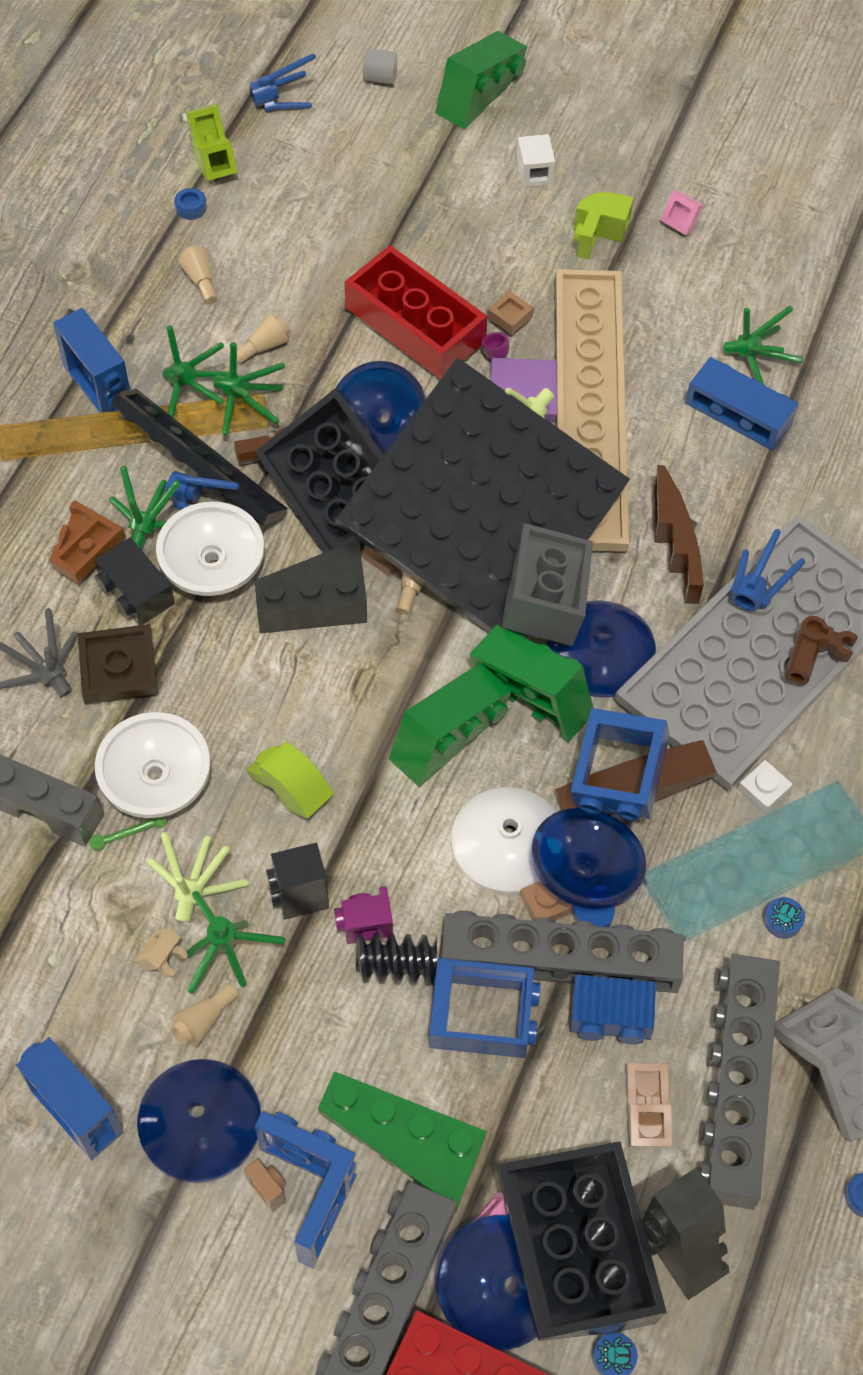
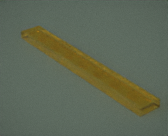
M264 394L250 395L251 398L266 408ZM223 398V404H218L213 400L177 404L173 418L196 436L221 434L227 398ZM235 398L229 432L269 428V422L266 417L242 399ZM169 405L159 406L168 413ZM120 411L0 425V460L154 441L149 439L146 432L138 425L124 419Z

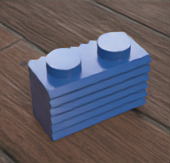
M580 974L575 976L572 991L570 1032L579 1033L580 1038L591 1041L601 1040L603 1035L620 1037L619 1040L622 1043L632 1045L641 1044L644 1042V1039L651 1040L655 1021V982L598 976L591 977Z

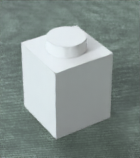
M549 134L518 137L516 161L522 187L553 185L555 158Z

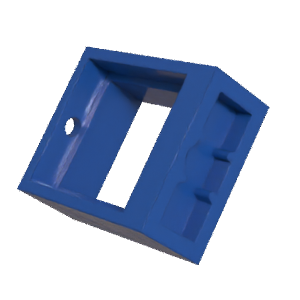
M83 307L53 322L64 368L103 419L114 413H119L120 411L111 405L115 393L130 390L123 358Z
M591 708L571 788L575 806L591 814H599L601 811L616 813L619 817L631 821L639 820V818L650 819L670 736L667 720ZM599 738L650 747L639 794L587 785Z
M438 958L429 1048L525 1058L527 1046L535 1045L537 1035V1021L530 1020L531 1006L538 1007L541 983L533 982L534 968ZM452 983L521 990L517 1038L447 1031Z
M50 1037L42 1043L32 1044L23 1052L21 1060L16 1064V1067L29 1090L91 1161L124 1133L113 1108Z

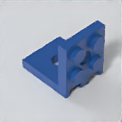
M262 1111L255 1125L260 1150L324 1179L294 1241L298 1262L314 1269L356 1180L357 1174L354 1173L356 1162L353 1161L356 1153L336 1145V1139L323 1131L314 1129L312 1133L298 1128L297 1121L288 1115L275 1112L274 1116Z

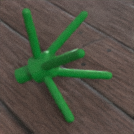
M786 307L753 333H750V309L744 308L743 334L738 336V340L724 342V353L726 355L739 353L741 358L747 357L754 378L763 385L765 384L754 356L763 355L799 364L803 362L802 357L783 353V347L762 345L761 342L781 329L780 325L775 324L791 313L793 307Z
M171 325L167 326L168 339L174 363L170 367L164 368L162 372L163 378L174 384L168 414L174 417L180 388L184 385H189L216 403L223 404V398L194 380L196 378H214L217 375L225 377L230 373V371H202L195 369L196 365L223 349L224 344L220 342L189 362H181L174 329Z
M235 342L230 344V373L225 377L217 375L213 379L214 388L222 390L223 394L228 396L222 428L224 436L229 433L235 398L242 399L271 422L278 424L279 419L251 398L249 390H283V386L279 384L249 383V381L284 369V363H278L243 376L238 375L237 344Z
M121 466L120 471L129 509L114 496H111L109 501L130 520L128 528L133 529L131 538L142 550L146 534L152 535L153 529H161L167 522L156 521V517L179 488L180 481H174L162 496L167 481L161 480L146 512L139 510L136 504L127 467Z
M193 891L192 897L210 924L207 927V935L186 951L188 954L187 958H191L210 944L188 986V992L190 994L195 992L216 951H225L239 986L245 987L247 982L232 948L235 941L244 940L281 945L285 943V938L236 931L248 927V921L242 920L232 923L223 916L215 917L200 893Z

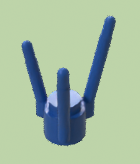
M314 53L267 76L257 78L255 82L249 83L255 107L264 106L265 112L275 109H310L312 107L310 102H274V99L279 98L277 87L305 77L306 71H300L285 77L282 76L314 60L316 55Z
M177 471L172 472L166 485L167 491L174 481H180L179 488L171 497V499H175L173 507L180 510L190 506L188 503L191 501L196 502L200 497L202 488L217 491L219 490L215 487L234 490L239 488V484L235 482L194 477Z
M779 529L773 531L754 572L748 573L747 576L744 575L749 551L746 549L742 551L735 582L730 590L733 602L742 609L756 611L759 606L765 609L771 598L805 564V560L800 558L767 591V581L761 574L781 534Z

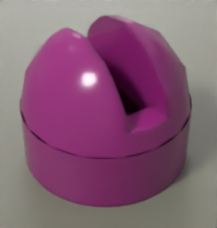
M493 332L483 338L482 346L487 358L492 360V358L507 357L510 346L506 334Z

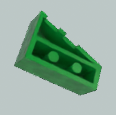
M496 31L448 57L435 113L465 129L523 72L526 65L525 54L528 46L500 31Z
M496 625L469 653L473 667L481 663L512 690L508 699L510 702L514 703L519 699L532 708L534 712L531 717L540 723L547 719L561 729L559 737L567 743L588 722L591 708L594 707L584 673L585 670L574 658H565L553 652L548 646L544 644L538 645L524 638L519 632L509 631L499 625Z
M481 663L477 664L405 711L388 759L420 788L492 723L496 724L505 716L508 711L506 704L512 690Z

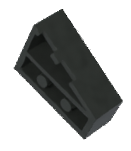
M359 540L254 580L260 633L367 623V597Z
M696 1167L654 1194L642 1219L651 1255L657 1254L687 1300H690L730 1273L728 1264L721 1258L728 1253L727 1246L724 1242L719 1244V1237L726 1233L724 1207L705 1177Z

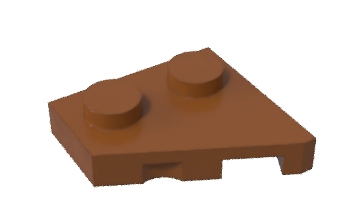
M74 500L69 507L71 512L67 525H62L59 533V542L54 546L49 560L53 569L79 584L96 567L94 559L117 546L126 537L123 527Z

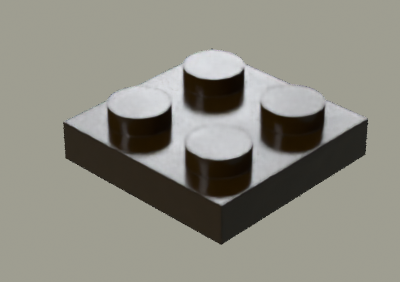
M151 624L77 633L84 704L158 694Z

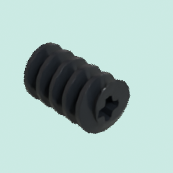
M358 932L356 974L358 971L360 972L364 983H369L373 972H376L379 983L384 984L390 972L393 974L396 984H401L405 973H408L412 985L418 983L421 974L425 975L428 985H433L437 967V937L433 946H430L427 935L421 934L416 946L413 943L411 934H405L402 944L398 945L393 933L389 934L385 944H382L379 933H373L370 943L366 944L363 933Z

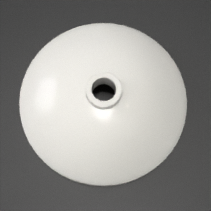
M202 502L185 507L168 519L158 535L156 555L164 576L179 589L195 595H221L240 588L256 574L264 557V539L257 522L241 508L223 502ZM210 560H217L214 563H207Z
M143 713L122 721L105 736L96 754L95 775L104 797L120 811L142 818L168 816L187 807L204 789L210 773L209 749L199 730L187 720L169 713ZM154 773L162 774L159 779H150V776Z
M499 787L476 795L461 808L453 824L451 846L458 867L470 881L490 892L514 895L520 894L522 888L549 878L557 872L565 853L566 834L560 816L552 805L541 796L521 788ZM507 825H512L517 830L509 833L503 828Z

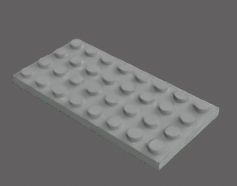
M796 515L781 530V534L761 574L767 581V591L800 558L805 560V564L771 598L765 609L759 606L756 611H748L733 602L730 590L735 582V575L615 694L614 700L633 715L667 720L670 735L668 743L673 747L703 740L718 775L712 778L729 791L863 652V561L799 515ZM765 547L747 564L744 576L754 572ZM806 617H820L826 622L827 626L834 628L833 631H850L858 636L853 647L842 644L844 648L853 651L848 662L837 660L830 651L825 650L823 652L819 650L810 680L806 685L801 686L786 680L785 671L796 643L795 634Z

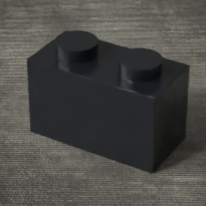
M131 537L94 559L98 572L95 575L97 584L105 594L109 592L113 594L116 598V606L125 618L131 616L138 626L145 624L175 604L171 584Z
M317 842L271 853L272 868L266 869L268 889L273 908L281 907L284 920L329 909L327 877Z

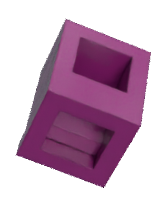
M387 886L379 887V895L371 896L368 893L355 894L349 897L348 900H341L340 908H334L337 932L345 931L347 944L357 943L358 932L363 933L365 942L371 941L373 933H379L380 939L388 938L389 934L393 933V919Z

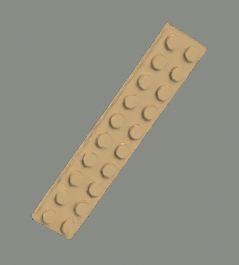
M556 269L557 428L627 476L622 271ZM628 483L588 540L593 541L592 551L628 552Z

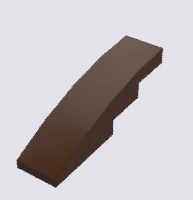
M657 465L653 485L655 543H669L670 573H684L685 603L699 604L704 583L701 555L693 523L681 493L665 465Z
M703 740L666 749L654 803L718 775ZM648 755L593 773L589 776L587 785L639 794ZM573 782L555 789L566 820L572 827L606 812L601 811L599 814H591L575 806L571 794ZM607 812L610 816L616 814L612 812Z

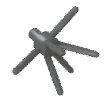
M47 608L45 610L48 646L44 648L45 660L20 632H15L14 637L35 662L0 642L1 651L35 671L33 674L1 681L0 689L41 680L44 685L49 682L59 697L72 689L61 673L65 671L62 663L78 637L77 632L73 631L57 655L52 610Z

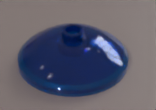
M372 361L362 364L348 372L336 386L338 390L351 399L386 450L390 448L426 400L423 387L417 378L404 367L388 361ZM389 412L388 421L382 423V415Z
M604 600L587 601L585 618L573 646L551 640L547 641V646L553 652L565 658H574L583 666L590 696L600 698L615 697L616 692L656 654L655 639L645 620L635 611L622 604ZM598 634H607L609 637L601 638Z
M580 808L558 811L547 817L539 825L531 843V862L539 880L555 896L578 907L608 909L619 906L636 894L645 877L646 857L640 841L623 822L602 811L599 814L587 813Z
M195 1059L176 1064L160 1074L151 1083L142 1098L137 1116V1130L141 1146L148 1159L157 1169L176 1180L189 1183H204L223 1178L238 1169L247 1160L257 1144L258 1139L255 1125L261 1115L260 1102L249 1080L237 1069L226 1063L210 1059ZM201 1106L205 1110L200 1117L195 1118L189 1115L193 1107Z
M506 1214L483 1216L468 1223L451 1239L439 1264L437 1292L441 1309L454 1329L497 1350H510L526 1345L537 1338L509 1217ZM513 1276L516 1286L512 1292L507 1293L505 1282L509 1277Z

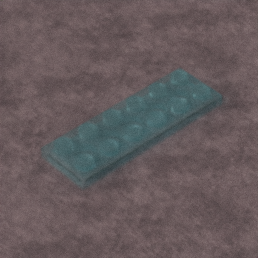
M839 780L642 873L641 881L670 929L675 934H684L685 942L863 855V816Z

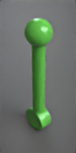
M167 817L153 818L104 837L99 834L93 835L89 841L90 846L94 851H101L107 843L154 826L163 828L167 823Z

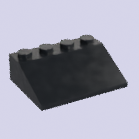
M335 388L255 451V453L323 553L358 540L338 526L335 521L387 450L351 399Z
M620 1141L497 1165L538 1341L608 1334L654 1325L667 1313Z

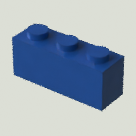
M712 357L706 361L689 383L685 402L688 406L771 451L774 450L792 426L799 404L788 396L770 389L758 380L750 378L733 369L728 364Z

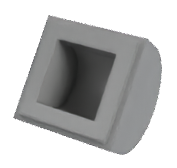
M366 49L363 64V80L394 85L397 77V53Z

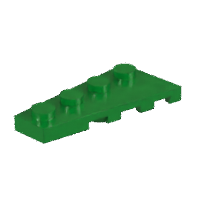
M334 1071L318 1107V1113L360 1144L363 1143L375 1151L381 1159L392 1167H397L412 1178L413 1182L417 1185L457 1202V1213L484 1144L487 1131Z

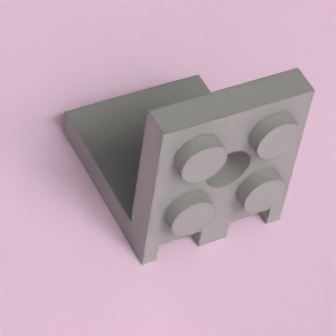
M836 987L775 1023L774 1035L781 1043L820 1069L841 1134L848 1141L853 1142L863 1136V1003Z

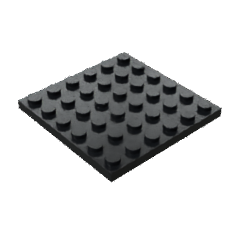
M457 357L336 518L335 523L490 632L496 625L502 627L506 597L523 524L526 523L588 540L630 478L512 395L506 394L504 389Z

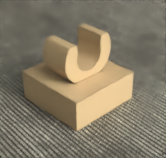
M170 927L155 930L133 962L144 971L157 969L161 975L170 977L174 976L176 971L170 968L167 963L169 955L172 954L177 959L184 960L188 954L182 947L175 946L181 936Z

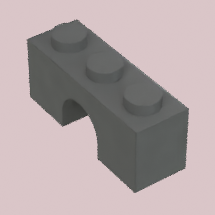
M0 754V811L17 818L20 817L23 810L30 812L45 821L53 834L86 847L104 817L98 796Z

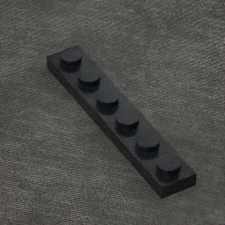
M138 389L115 393L111 405L121 412L122 417L138 425L146 432L149 439L163 445L171 452L174 459L185 463L193 469L197 477L238 483L239 488L237 490L215 487L227 501L237 504L252 516L258 524L266 525L283 518L288 509L286 506Z

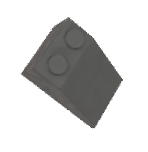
M524 523L506 597L502 628L573 646L586 613L593 541Z

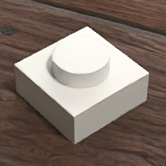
M764 760L739 783L738 790L766 814L791 791L793 784Z

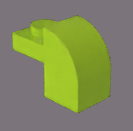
M212 104L185 111L192 137V149L204 178L209 181L238 173L231 141L225 137L218 105Z
M597 192L588 195L579 202L576 207L574 222V242L579 243L577 257L590 259L598 237L623 243L631 221L633 197L613 192Z
M286 741L279 747L272 745L270 748L260 752L255 762L246 769L253 781L273 788L287 811L307 819L334 794L321 772L310 759Z

